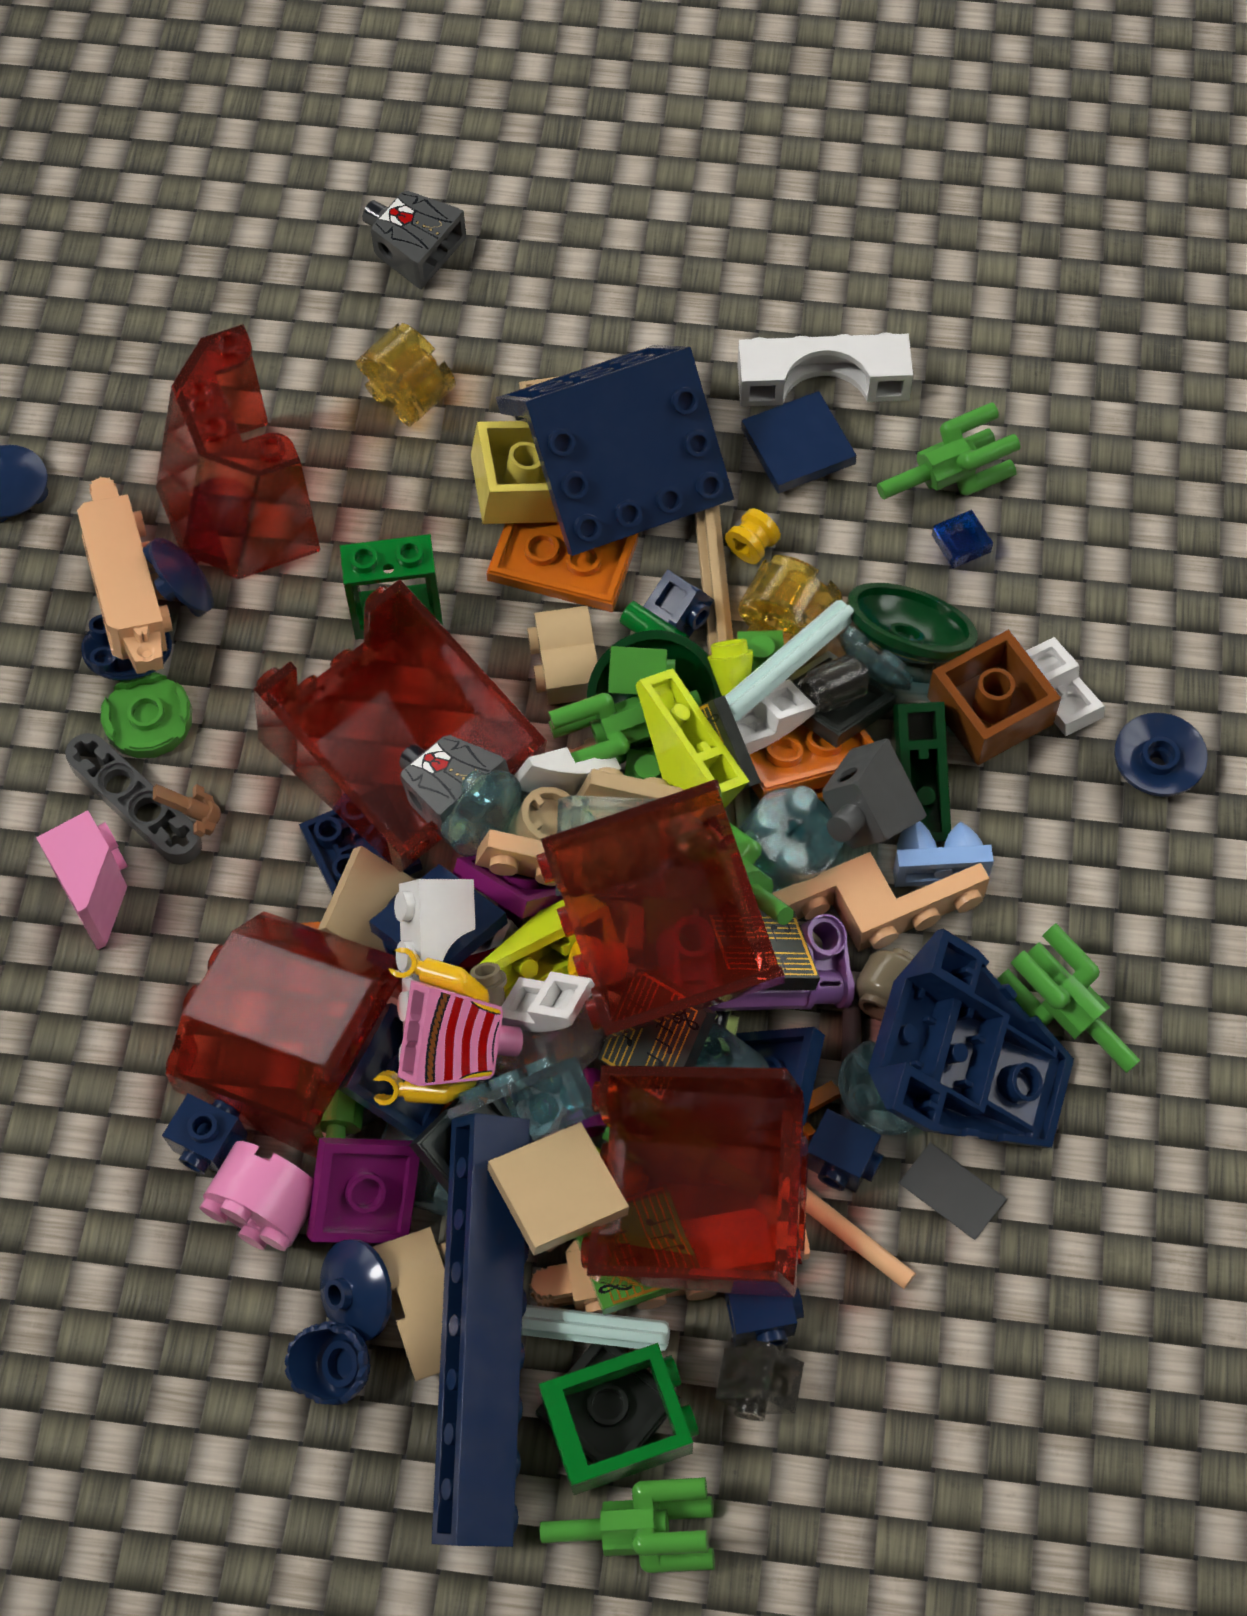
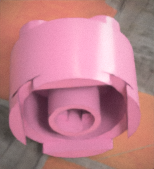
M237 1141L204 1193V1201L199 1208L207 1216L218 1222L226 1223L228 1220L241 1228L238 1236L255 1248L264 1250L268 1244L280 1251H286L287 1247L293 1244L309 1216L314 1179L299 1167L273 1153L270 1159L261 1158L255 1155L260 1146L245 1141Z

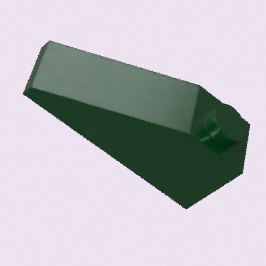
M944 701L894 704L896 755L927 815L921 822L930 831L935 842L946 841L951 831Z

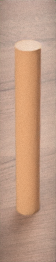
M795 1180L785 1193L786 1197L901 1288L905 1289L916 1275L913 1270L801 1182Z

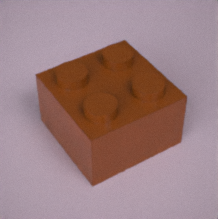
M1009 629L932 670L927 694L930 702L944 701L945 722L977 765L986 762L1053 725L1061 701L1059 694Z

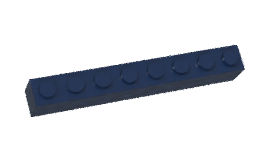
M481 1113L452 1118L431 1544L513 1547V1537L518 1526L519 1516L517 1506L515 1505L516 1478L520 1471L521 1459L517 1450L518 1424L523 1413L522 1399L519 1396L520 1370L525 1359L521 1332L522 1317L527 1307V1296L523 1289L524 1264L528 1258L529 1246L487 1169L489 1160L533 1142L529 1134L530 1119Z

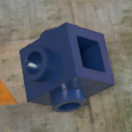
M187 1093L162 1137L173 1152L181 1155L179 1161L183 1165L204 1175L207 1169L217 1173L235 1142H247L246 1137L248 1133L239 1120L240 1112L234 1107L218 1099H215L211 1105Z

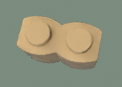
M588 606L534 613L535 627L527 628L531 655L540 654L541 665L533 666L537 693L546 691L548 705L587 699L588 682L598 662Z

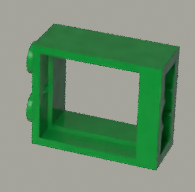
M431 534L340 545L343 583L355 640L444 629ZM394 569L391 573L384 572V570ZM425 578L426 584L360 591L361 585ZM397 614L402 616L400 620L392 619Z
M658 1343L539 1384L541 1399L573 1495L693 1454L692 1437L699 1435L698 1426L690 1405L681 1407L674 1390L675 1387L682 1385L677 1366L672 1355L663 1358ZM650 1367L674 1435L588 1465L565 1396Z

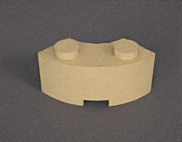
M431 1227L373 1246L382 1258L389 1274L392 1288V1309L415 1381L440 1373L446 1242L437 1245Z

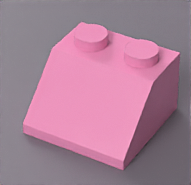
M87 810L36 838L95 947L99 950L107 945L127 890L126 882L120 871L128 866L106 822L97 826Z

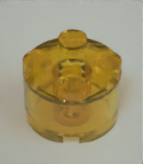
M397 323L366 350L355 363L359 370L369 379L365 387L372 397L381 404L385 400L390 401L395 406L393 410L397 417L406 426L411 427L456 386V381L445 361L438 366L436 360L431 355L436 349L418 331L408 324L402 323L399 326Z
M774 555L771 562H767V558L762 562L738 604V611L743 621L749 626L747 631L783 630L785 645L836 600L843 601L842 594L831 580L827 586L818 580L816 576L819 570L812 565L790 556Z

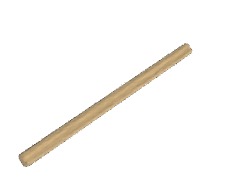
M719 505L694 513L702 591L714 599L710 606L709 616L705 621L709 656L712 655L711 644L733 639ZM749 788L742 790L724 809L725 820L754 839ZM728 845V852H734L735 849Z

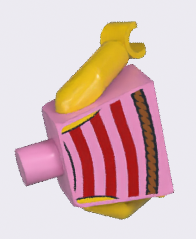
M400 947L394 950L399 953L408 954L412 964L410 969L404 973L389 968L391 974L398 978H410L418 975L420 981L411 980L398 1073L386 1070L379 1073L373 1079L374 1081L384 1080L391 1083L394 1090L393 1094H376L374 1096L375 1102L385 1106L393 1103L398 1097H404L406 1102L447 1104L474 1089L478 1080L492 1078L495 1073L497 1055L516 1057L520 1054L523 1045L521 1028L518 1026L501 1025L503 1017L502 1007L489 1002L488 989L465 969L432 958H426L424 961H421L419 955L409 948Z

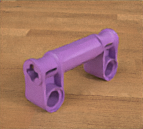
M830 914L817 915L800 925L820 977L816 990L723 989L716 969L712 929L700 917H683L662 931L656 939L655 951L657 954L659 979L714 1012L811 1009L814 1004H834L837 1008H848L852 1004L855 992L854 978L850 969L847 932L840 919ZM813 932L820 937L823 944L822 949L814 942ZM678 934L687 938L691 947L690 952H687L680 946Z

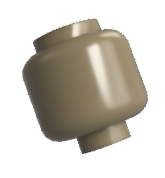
M894 948L892 951L880 950L870 955L855 984V994L859 999L858 1004L863 1012L876 1020L882 1021L893 981L915 957L913 954L904 949Z

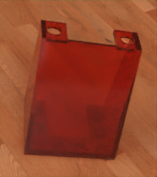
M401 579L389 588L385 585L381 586L369 595L364 606V642L353 651L348 648L340 652L331 661L330 668L320 676L311 675L298 685L297 668L290 661L281 669L274 667L265 672L258 679L256 687L253 689L258 739L399 872H402L442 840L438 835V826L433 821L427 823L411 806L401 782L400 775L403 769L400 766L399 760L402 752L408 746L415 744L427 750L443 736L451 735L505 758L512 778L528 757L545 753L547 740Z

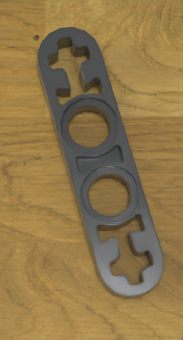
M91 733L80 734L69 742L65 753L73 773L160 855L172 864L178 865L190 863L197 858L202 849L201 837L194 835V823L182 812L154 801V786L108 743L96 734ZM85 751L89 754L95 753L102 768L97 771L93 763L86 758L81 760L80 755ZM122 775L131 779L129 787L121 793H110L106 790L107 783L115 776ZM153 803L161 807L160 815L153 821L144 822L136 817L138 810L145 804ZM170 825L171 830L179 838L187 837L188 844L184 847L180 844L173 845L165 829Z

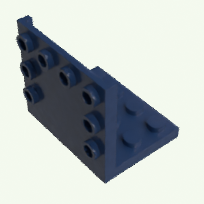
M652 345L496 397L501 414L515 416L516 420L525 419L528 422L569 555L573 556L734 500L693 353L689 346Z

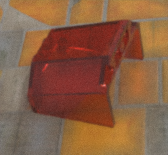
M244 324L200 338L172 384L156 483L158 495L178 547L188 553L197 564L201 561L220 568L225 575L236 579H241L320 551L304 473L293 442L287 436L280 433H266L242 441L240 436L242 433L268 424L252 357V344Z
M717 779L541 839L545 852L536 855L545 883L548 884L555 881L558 890L562 894L565 906L558 908L557 912L565 936L575 935L581 954L573 956L578 976L591 978L595 983V986L591 988L593 998L585 1001L594 1031L603 1028L605 1035L608 1038H613L785 983V974L782 966L778 965L722 802L721 789Z
M265 911L256 915L233 930L224 945L219 944L213 950L207 965L208 972L199 986L194 985L191 987L184 999L183 1013L171 1053L166 1062L165 1074L173 1090L185 1096L189 1093L211 1105L215 1099L221 1100L240 1112L239 1120L241 1123L317 1159L319 1137L324 1138L320 1128L324 1112L391 996L398 999L402 992V978L395 977L389 971V968L399 970L396 964V956Z
M601 1066L600 1081H595L592 1088V1107L594 1112H600L602 1121L609 1127V1143L602 1144L600 1156L629 1205L628 1215L603 1226H594L591 1235L583 1238L581 1244V1264L584 1269H587V1276L602 1284L795 1297L797 1264H802L805 1250L809 1152L807 1137H803V1091L789 1070L786 1068Z

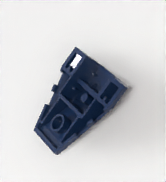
M944 928L937 930L893 981L869 1064V1074L886 1110L926 1132L1038 1148H1052L1074 1058L1037 1016L1029 1017L1015 1001L1018 994L1009 984L1001 985L987 969L986 966L989 961L978 949Z

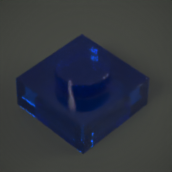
M972 510L933 526L932 537L953 569L992 551L993 541Z

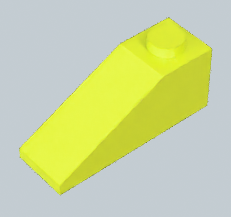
M673 668L640 679L635 686L662 779L671 786L683 789L682 804L679 809L689 824L723 811L750 781Z
M579 891L539 911L479 964L486 962L496 963L500 966V970L506 973L507 983L503 988L505 998H507L519 977L545 981L551 971L569 974L568 957L574 942L579 937L585 935L595 937L601 944L609 940L618 942L607 905Z

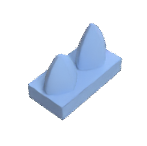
M919 821L900 833L893 867L895 887L929 885L978 863L983 865L988 876H990L994 862L992 846L983 845L981 839L970 827L963 822H959L948 834L944 847L937 848L930 831Z

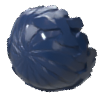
M325 1321L320 1324L311 1325L303 1329V1332L298 1333L294 1341L288 1345V1354L284 1362L287 1367L285 1374L289 1381H291V1388L296 1393L304 1394L306 1398L313 1399L315 1403L328 1405L348 1404V1401L354 1398L368 1381L371 1365L367 1345L359 1333L347 1324Z

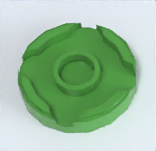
M156 672L142 678L120 681L113 687L114 691L109 695L108 699L105 697L101 705L100 722L109 743L122 754L135 758H156L172 751L185 740L192 726L193 709L184 687L178 682L175 683L167 679L166 675Z

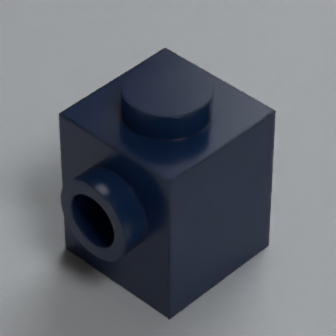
M827 1109L805 1151L803 1167L817 1173L818 1179L832 1189L844 1191L847 1188L856 1193L863 1179L869 1182L873 1181L882 1163L884 1155L877 1152L881 1135Z
M787 1273L726 1284L725 1301L735 1347L757 1343L760 1349L774 1348L788 1342L787 1337L795 1336L797 1319L804 1318V1310L799 1288L790 1289Z

